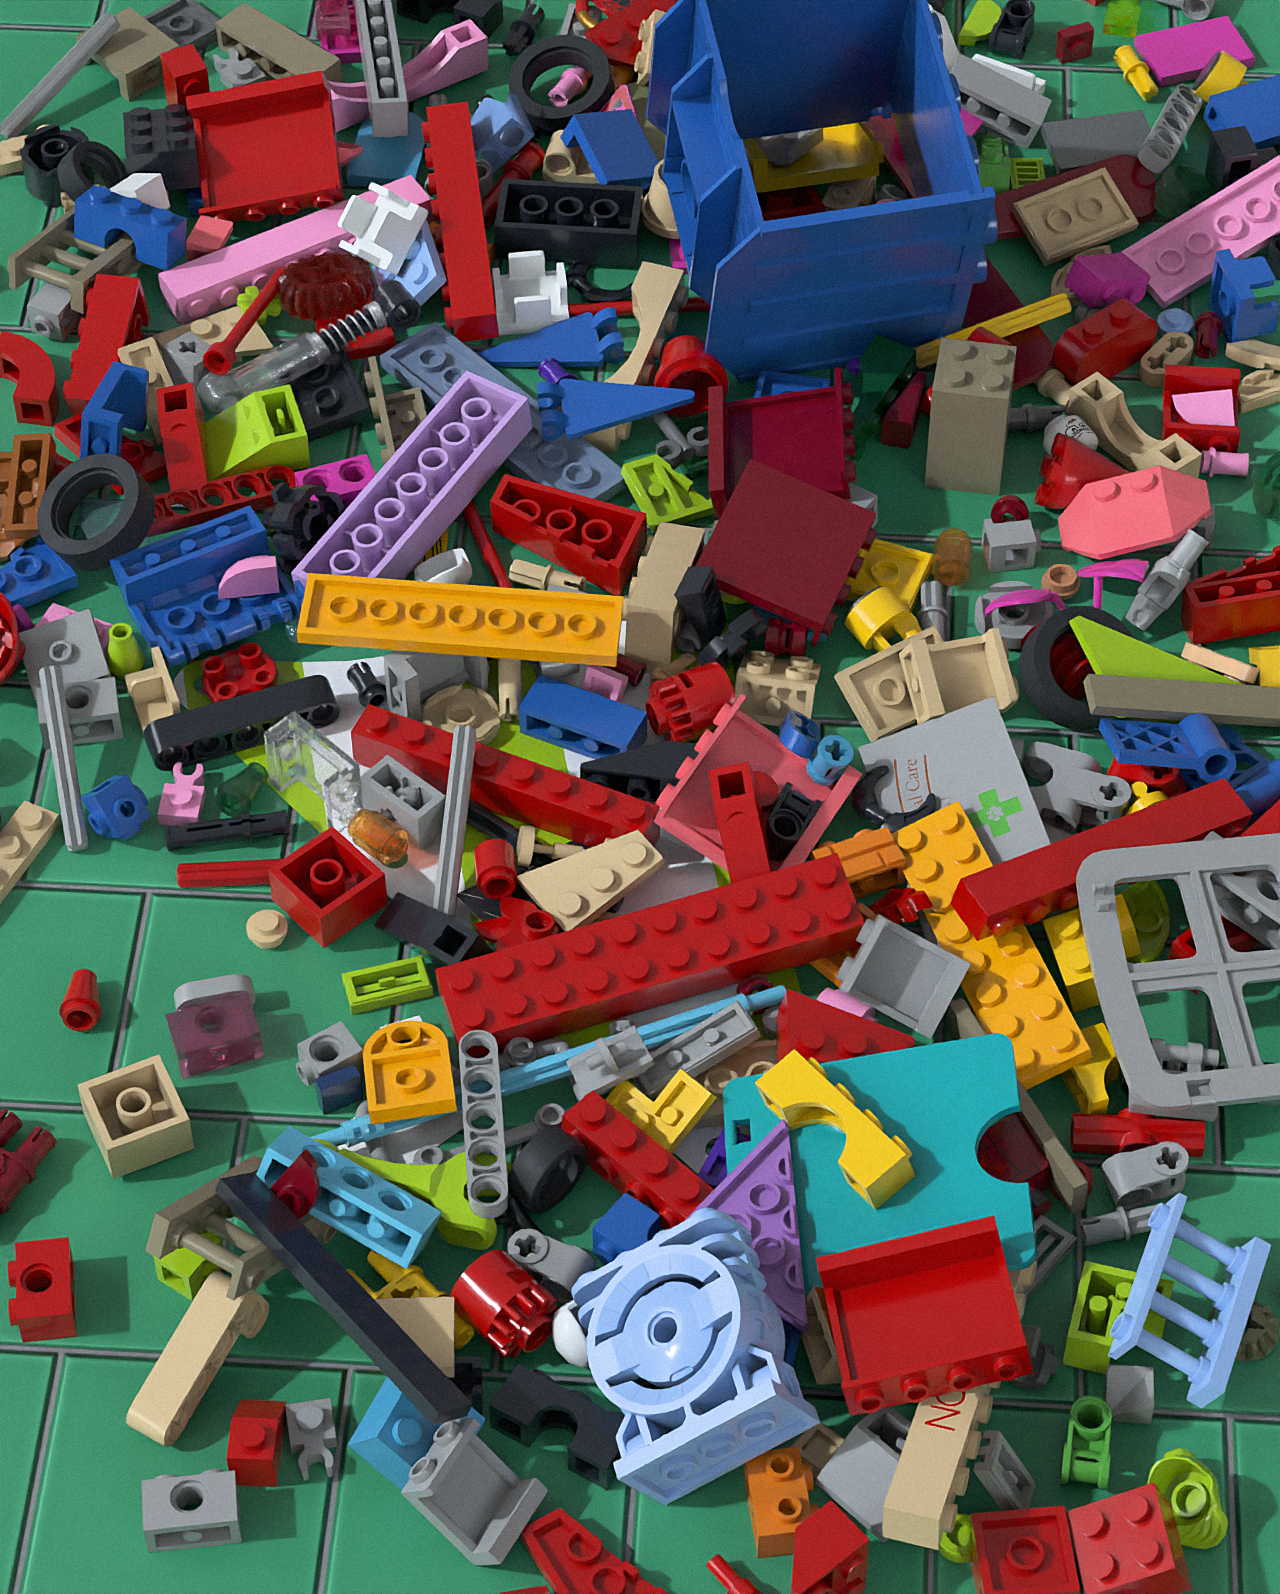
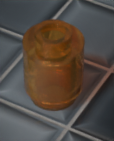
M956 528L947 529L935 541L931 573L935 580L944 585H959L969 578L973 545L965 531Z
M362 809L355 814L349 823L348 835L352 837L353 843L383 865L397 862L406 854L409 845L407 842V831L379 811Z

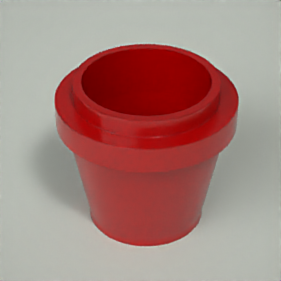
M691 335L678 336L664 346L661 352L660 368L654 379V387L694 391V402L666 411L670 415L682 419H697L707 416L708 387L723 385L725 395L727 396L729 386L726 370L722 363L714 356L705 352L706 343L703 340Z

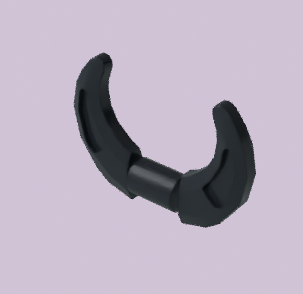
M572 263L566 271L568 287H574L582 295V299L588 303L626 301L632 297L633 283L618 290L595 288L586 280V273L590 268L598 264Z
M883 765L863 774L852 789V807L860 819L866 817L881 826V828L888 827L892 834L934 813L936 797L933 793L927 796L925 802L919 808L910 812H895L891 814L877 806L873 796L874 786L881 777L889 773L888 766Z

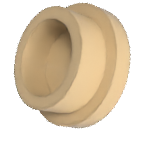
M275 910L258 911L247 921V936L259 948H275L283 942L287 935V920L283 914Z

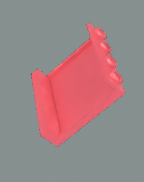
M741 693L733 706L725 703L713 721L718 726L715 732L712 733L708 729L704 732L694 748L699 753L695 760L689 756L684 760L675 774V777L680 780L676 787L669 783L667 784L655 803L661 809L653 822L728 871L714 809L708 770L749 762L753 771L764 772L773 778L778 787V795L788 781L793 784V790L812 801L818 799L822 802L816 815L790 854L784 860L771 861L773 872L801 864L806 860L858 782L862 773L849 765L840 779L831 786H821L815 783L807 774L806 765L809 759L800 757L790 751L780 742L778 735L739 710L746 699V696ZM828 770L825 775L828 776L831 771ZM770 809L763 812L764 823L770 815Z

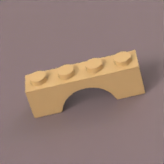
M1099 372L1094 373L1070 388L1067 416L1076 415L1081 417L1096 434L1098 445L1131 472L1163 466L1198 478L1202 453L1176 433L1164 441L1154 439L1146 434L1132 418L1127 408L1123 391Z

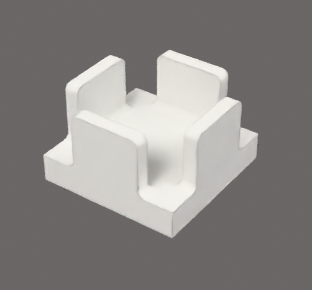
M371 182L368 189L379 196L374 204L367 202L359 196H351L338 221V227L354 235L356 241L352 245L341 240L339 247L348 251L353 256L396 276L429 211Z
M539 250L510 253L508 255L509 273L506 275H500L499 268H492L491 277L499 335L532 333L569 319L564 262L556 263L557 270L545 271L544 252Z

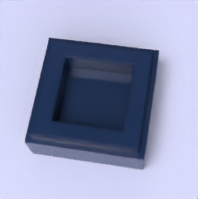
M355 1064L315 1080L318 1105L324 1115L363 1100L361 1075Z

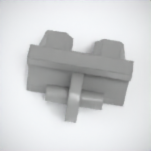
M635 1025L605 1041L602 1037L595 1040L596 1046L566 1061L584 1097L592 1090L601 1096L609 1092L610 1088L631 1077L636 1078L655 1065Z

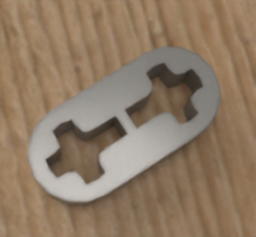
M231 974L185 983L174 992L176 1013L179 1018L186 1021H199L241 1013L250 1009L256 1001L253 982L250 977L243 974Z

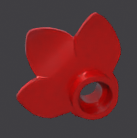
M501 897V917L475 923V930L484 940L496 943L495 952L558 934V925L549 912L537 909L529 901L514 897Z

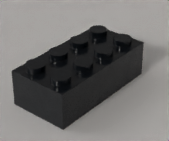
M502 179L494 225L496 258L508 259L510 253L541 250L544 252L545 261L637 266L643 224V187Z

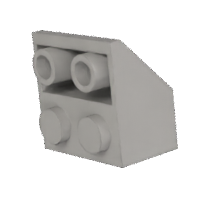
M894 1407L883 1408L875 1413H870L855 1425L815 1480L816 1485L883 1543L889 1539L883 1537V1505L912 1424Z

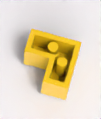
M1120 894L1115 896L1127 959L1141 954L1135 926L1123 895ZM1078 908L1042 920L1050 949L1073 1012L1076 1013L1100 1005L1087 952L1080 909Z

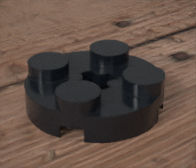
M750 609L727 626L729 629L720 638L717 635L697 657V661L700 665L716 661L725 669L729 664L727 662L728 659L736 663L743 658L752 648L747 642L750 639L753 642L756 641L769 629L770 625L754 609Z

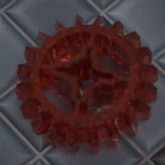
M324 252L322 255L317 256L312 254L311 257L306 259L299 258L297 263L288 264L287 268L282 270L284 274L278 278L280 282L278 294L283 310L289 312V315L292 317L299 316L300 320L312 319L313 322L319 319L329 321L332 318L341 319L344 315H354L355 310H363L365 305L372 302L375 288L374 276L372 275L369 263L363 261L358 256L353 257L350 253L340 255L339 252L334 254H326Z

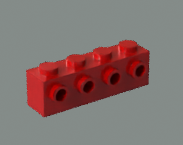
M594 1090L562 1115V1129L586 1147L588 1154L586 1164L621 1194L626 1192L659 1214L660 1226L663 1230L671 1229L682 1223L714 1190Z

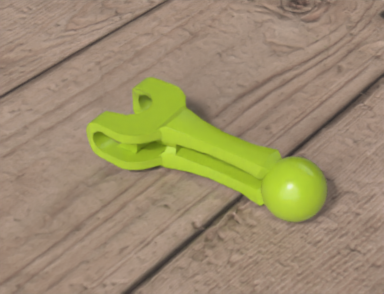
M314 1139L440 1210L442 1213L435 1227L438 1234L448 1244L472 1249H487L494 1243L497 1234L494 1218H481L470 1210L465 1152L455 1155L444 1164L414 1165L393 1163L362 1156L344 1148L339 1150L335 1144L328 1140ZM479 1153L473 1160L481 1166H490L496 1163L498 1158L494 1155ZM506 1160L507 1179H508V1174H509V1171H510L512 1165L510 1164L509 1161ZM483 1189L478 1192L476 1198L480 1196L500 1197L501 1195L494 1189Z

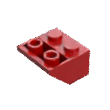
M832 1500L795 1528L791 1594H861L865 1589L870 1539Z

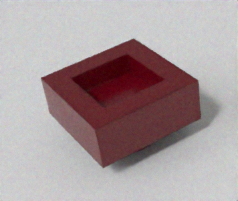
M1089 21L1058 30L1055 56L1061 64L1092 56L1095 29Z

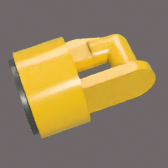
M1224 50L1216 52L1196 79L1192 87L1195 90L1193 94L1208 103L1212 95L1250 84L1243 78L1247 66Z
M878 586L864 594L851 606L845 616L844 625L866 650L875 649L877 653L891 647L887 641L896 633L905 640L921 632L917 618L888 586Z

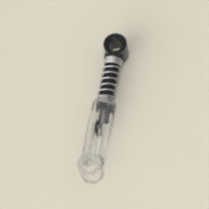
M397 280L384 282L374 292L373 302L363 307V312L355 310L354 316L346 315L345 321L338 319L336 326L329 324L328 330L320 328L319 335L315 332L313 334L304 332L229 371L225 375H216L212 372L207 374L198 384V397L215 417L253 392L283 386L323 365V359L331 356L330 351L335 349L339 352V346L344 344L345 347H348L347 342L351 340L356 343V337L361 335L365 338V333L368 331L374 334L373 329L379 331V329L382 330L384 327H392L395 330L410 328L419 319L421 306L401 282Z

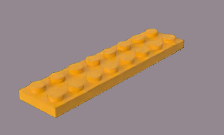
M308 573L297 628L298 643L616 667L624 596Z
M959 800L892 833L895 844L898 845L905 857L906 867L902 871L910 887L915 888L916 892L925 891L933 904L931 908H925L922 911L941 948L971 964L960 985L978 1021L987 1034L1000 1033L1006 1035L1011 1040L1015 1052L1017 1078L1025 1090L1072 1068L1074 1065L1093 1058V1054L1024 923L1013 927L1009 932L1000 937L992 935L977 941L951 906L950 902L960 878L993 866Z

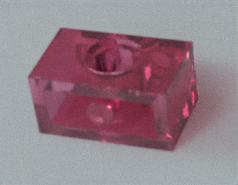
M248 993L226 996L218 1001L195 1007H185L177 1012L165 1015L169 1040L182 1079L264 1057L261 1033Z

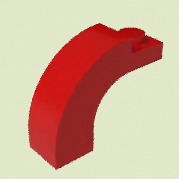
M1 331L0 378L8 379L17 384L12 396L17 423L53 427L58 415L60 401L55 371L50 357L39 345L30 339L18 334Z

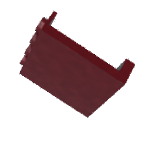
M835 368L836 386L727 402L723 385L708 387L709 494L716 518L721 517L750 459L842 499H851V483L857 482V473L854 459L850 460V457L856 456L853 433L848 434V431L855 430L852 407L847 408V405L853 404L854 401L851 382H844L841 368Z
M750 459L696 566H711L715 572L720 590L814 630L815 633L810 645L816 647L821 634L829 636L838 617V614L832 612L835 605L843 607L851 589V586L846 584L848 578L856 580L865 559L859 556L861 550L869 552L878 531L872 529V525L877 513Z

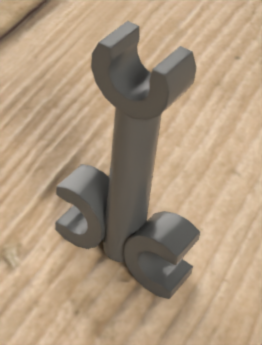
M666 411L643 418L645 420H654L669 439L656 445V454L664 458L671 465L672 469H676L682 464V458L689 460L694 455L699 457L709 455V438L705 439L702 426L691 429L686 438Z

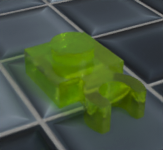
M1114 0V3L1108 2L1102 34L1135 38L1141 15V7H1138L1139 0Z

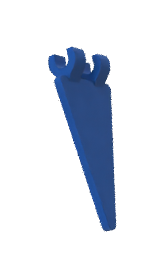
M613 307L602 309L595 316L591 312H585L477 353V355L493 367H539L542 361L548 359L550 362L552 357L562 367H599L604 364V361L614 364L626 361L623 350L624 343L617 327V315Z
M562 379L559 381V385L548 381L537 383L542 438L546 441L555 440L566 434L568 439H575L690 404L695 400L694 391L685 389ZM562 405L563 413H560L555 409Z

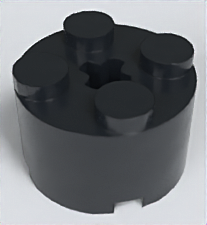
M59 125L38 128L27 135L24 139L25 145L23 148H20L26 188L32 196L43 201L44 205L50 208H57L62 205L61 192H64L58 178L59 163L76 144L89 141L84 132L71 126V131L60 130ZM80 163L82 172L94 184V169L89 165Z

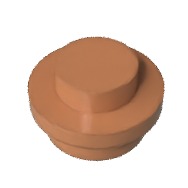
M1055 564L1042 576L1041 587L1042 589H1051V592L1058 593L1060 598L1065 600L1072 598L1078 593L1080 579L1071 566Z

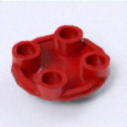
M253 642L244 643L239 649L227 651L219 656L208 657L202 663L203 675L201 683L203 692L214 703L276 686L279 677L275 661L268 654L263 653L261 647Z

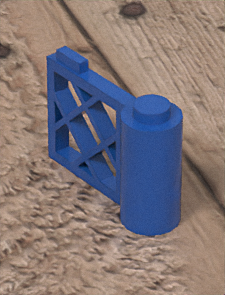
M1191 714L1185 717L1179 724L1135 721L1116 717H1106L1100 720L1099 730L1118 763L1195 769L1199 777L1208 783L1223 778L1228 780L1236 769V758L1213 720L1205 714Z
M1225 724L1221 727L1216 725L1232 750L1236 762H1247L1253 766L1248 770H1235L1233 775L1227 780L1253 813L1246 826L1248 827L1280 800V759H1275L1272 762L1268 761L1242 743V736ZM1180 770V775L1186 783L1187 792L1202 787L1201 781L1204 780L1199 777L1196 770Z

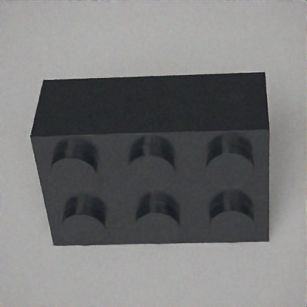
M170 104L164 109L154 110L138 107L130 112L123 113L128 177L134 173L161 174L166 191L201 187L194 121L187 110V106Z

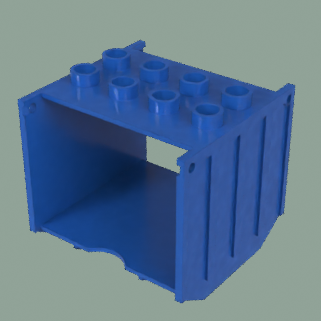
M678 0L655 24L646 117L649 122L666 135L662 181L667 186L689 274V288L711 305L705 352L717 358L725 369L737 377L738 383L756 381L760 370L800 374L844 367L848 360L860 358L877 334L914 348L960 331L973 284L986 281L987 263L983 245L995 243L997 240L998 227L994 209L996 196L993 186L984 187L982 191L978 177L979 157L976 143L971 135L966 136L960 115L961 96L959 85L953 73L948 74L943 56L941 23L938 15L935 12H930L927 0ZM893 114L916 198L770 221L763 220L742 139L761 138L867 122L870 117L882 116V119L891 118Z

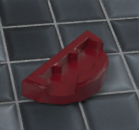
M307 1149L298 1156L270 1188L298 1219L311 1211L322 1192V1188L319 1187L320 1180L316 1171L319 1166Z

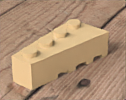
M660 522L655 536L649 535L645 556H641L639 560L637 577L633 576L631 579L629 598L624 597L622 621H626L624 655L640 663H645L647 667L645 673L652 674L653 670L658 666H667L672 662V651L677 652L676 640L680 633L681 624L685 623V612L674 594L687 568L696 566L704 550L705 529Z

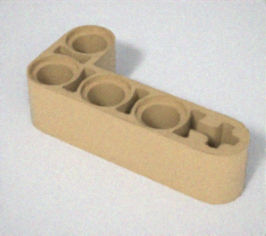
M217 1270L209 1275L128 1410L126 1417L127 1426L165 1447L171 1446L184 1430L238 1336L241 1334L249 1339L255 1337L263 1327L269 1314V1303L256 1290H250L234 1301L226 1297L231 1277Z

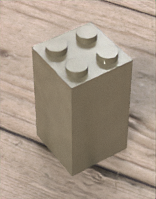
M941 338L932 389L925 487L999 496L1007 446L1017 346Z

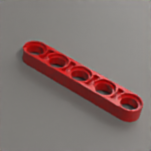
M273 465L154 495L156 502L154 518L156 521L152 523L146 537H153L203 524L247 506L257 510L276 505L271 494L275 486L271 484L270 480H283L292 489L296 486L295 472L286 466ZM241 487L249 488L255 492L256 496L245 497L237 489ZM215 496L223 504L219 506L211 505L205 501L204 497ZM174 504L183 505L189 510V513L178 514L170 506Z

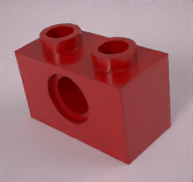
M69 1237L15 1243V1260L8 1261L10 1288L16 1287V1299H9L8 1301L10 1325L19 1327L23 1343L77 1337L75 1270ZM41 1288H48L43 1292H35Z

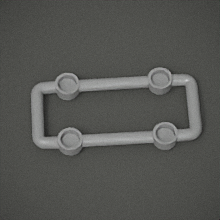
M516 1037L505 1046L504 1054L498 1056L499 1072L572 1048L568 1042L558 1038L533 1043L525 1037ZM460 1069L452 1071L454 1086L461 1085ZM573 1074L567 1076L578 1101H580L584 1096ZM367 1100L358 1106L355 1118L369 1114ZM554 1103L544 1105L537 1111L535 1121L504 1131L505 1149L532 1140L537 1134L547 1128L554 1126L562 1128V1115L569 1109L565 1110L560 1105ZM381 1137L365 1142L371 1158L392 1162ZM465 1144L447 1151H443L435 1145L423 1146L414 1155L413 1162L409 1164H444L455 1155L465 1152Z

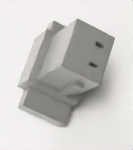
M629 1019L615 1020L614 1023L609 1024L610 1036L619 1034L634 1026V1021H629Z

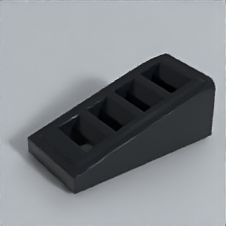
M711 566L688 567L674 596L706 647L717 635L720 637L727 619L713 568Z

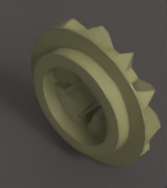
M1255 1298L1248 1316L1250 1328L1247 1329L1246 1333H1243L1235 1360L1238 1361L1261 1359L1268 1355L1278 1342L1279 1319H1276L1271 1313L1270 1305L1263 1306L1256 1302ZM1216 1308L1209 1313L1207 1321L1210 1322L1213 1319Z

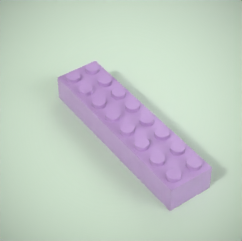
M466 370L291 572L294 587L295 581L300 580L304 588H306L308 573L404 580L532 429L528 398Z

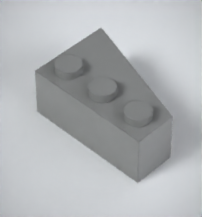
M960 54L949 74L953 73L957 79L961 96V107L983 120L977 133L999 136L1001 141H1007L1009 145L1028 149L1044 120L1052 100Z

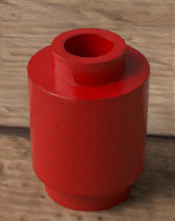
M486 840L475 848L473 854L477 886L487 898L500 900L502 896L509 897L518 882L516 878L518 875L514 849L505 840Z

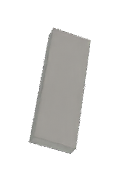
M739 1000L651 1052L650 1055L655 1065L648 1068L647 1072L637 1076L636 1079L647 1097L654 1102L680 1068L692 1078H695L762 1036Z

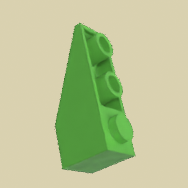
M984 135L980 137V140H974L979 157L978 177L982 191L984 187L993 186L995 195L1009 191L1011 164L1007 141H1001V137L994 135Z

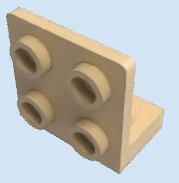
M752 651L751 655H744L736 675L734 691L736 699L739 698L741 693L746 696L739 709L741 712L758 723L775 726L781 725L790 710L798 711L812 720L815 689L821 673L820 664H814L813 659L804 656H792L790 660L774 658L775 655L767 651Z

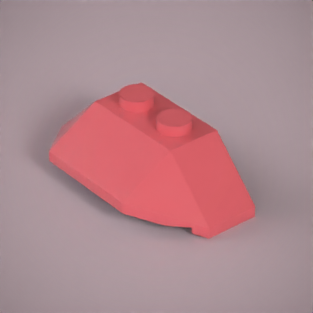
M1156 466L1085 484L1072 503L1068 505L1058 518L1063 551H1074L1083 556L1102 560L1175 542L1185 535L1188 529H1193L1201 519H1206L1212 514L1207 482L1163 466Z

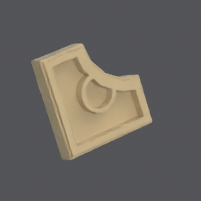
M454 1297L374 1299L447 1377H454Z

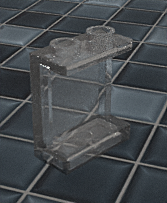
M295 711L264 732L270 784L282 793L300 780L325 801L328 829L333 826L341 833L346 828H351L358 823L360 818L364 816L359 763Z

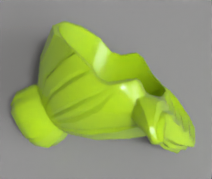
M1176 1448L1165 1453L1162 1460L1157 1461L1150 1469L1147 1485L1155 1483L1171 1503L1181 1545L1203 1550L1218 1545L1226 1536L1229 1522L1222 1511L1220 1489L1216 1477L1205 1463L1198 1460L1187 1449Z

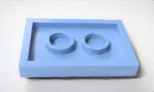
M425 219L396 276L372 265L378 287L384 282L397 280L405 286L420 306L447 281L427 219Z

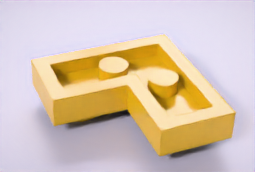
M680 1068L654 1102L628 1080L616 1085L605 1100L672 1155L717 1097Z

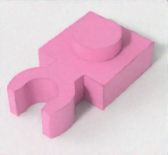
M177 762L173 767L175 784H164L157 814L160 825H181L200 822L206 798L205 787L202 786L205 781L203 765L197 764L196 771L192 775H183L182 763Z

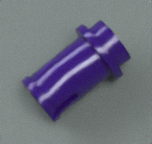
M553 357L550 358V362L548 359H545L538 367V374L542 379L559 385V381L562 379L578 380L574 374L567 373Z

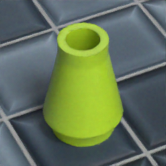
M126 623L114 624L109 629L106 659L110 672L119 679H124V675L141 671L145 664L144 654L133 635L132 628Z

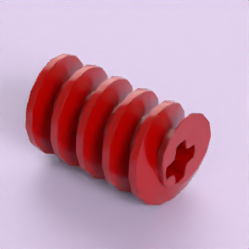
M1040 624L1034 626L1025 634L1020 644L1022 648L1028 636ZM1074 633L1060 635L1055 640L1051 649V671L1055 681L1066 694L1076 700H1081L1087 697L1083 682L1088 674H1095L1077 637H1074Z

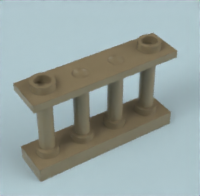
M74 206L12 253L8 259L7 270L9 272V288L16 290L31 277L69 289L71 294V310L84 314L88 310L86 306L87 291L89 287H94L97 274L129 277L145 263L136 260L135 243L132 237L125 231L116 239V243L109 244L106 248L75 238ZM72 246L98 255V257L90 260L66 250ZM50 262H55L79 272L70 275L47 267Z
M254 1155L155 1213L145 1251L161 1259L176 1249L185 1247L232 1273L226 1297L233 1301L246 1292L257 1289L262 1282L284 1269L285 1266L258 1237L226 1220L232 1217L241 1219L215 1191L220 1178L251 1172L257 1174L263 1159ZM309 1213L299 1219L322 1244L328 1243L337 1231V1229ZM211 1232L246 1253L239 1257L201 1236V1234Z

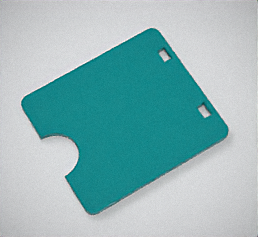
M994 1033L820 1063L828 1075L827 1080L833 1086L838 1083L842 1084L853 1096L856 1102L854 1105L861 1112L868 1109L878 1118L884 1127L882 1132L890 1139L893 1136H897L906 1144L912 1153L909 1161L915 1177L875 1210L847 1183L838 1164L846 1144V1134L843 1131L826 1124H810L794 1130L789 1128L805 1298L814 1287L823 1288L816 1261L818 1257L989 1216H995L1008 1272L1022 1270L1033 1264L1037 1257V1246L1028 1182L1010 1183L998 1180L985 1172L977 1159L978 1145L984 1132L1000 1118L1021 1111L1015 1052L1011 1040L1006 1035ZM765 1073L735 1078L724 1087L723 1110L727 1176L781 1121L764 1104L755 1082ZM750 1124L751 1141L737 1144L736 1126Z

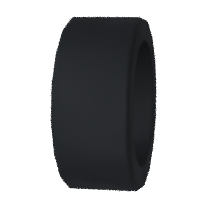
M83 141L76 144L62 158L58 165V178L61 187L73 202L94 185L82 172L80 163L89 165L97 171L108 189H111L128 177L125 166L117 154L107 146L96 141Z
M557 1126L543 1130L522 1149L515 1159L507 1179L509 1193L533 1212L542 1213L549 1211L571 1192L580 1179L588 1157L586 1147Z

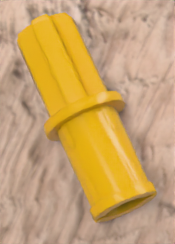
M1130 45L1118 48L1115 51L1117 56L1113 58L1123 71L1125 82L1129 85L1132 84L1144 101H1150L1152 97L1157 96L1158 88L1149 76L1150 69L1148 65L1138 58L1133 47Z

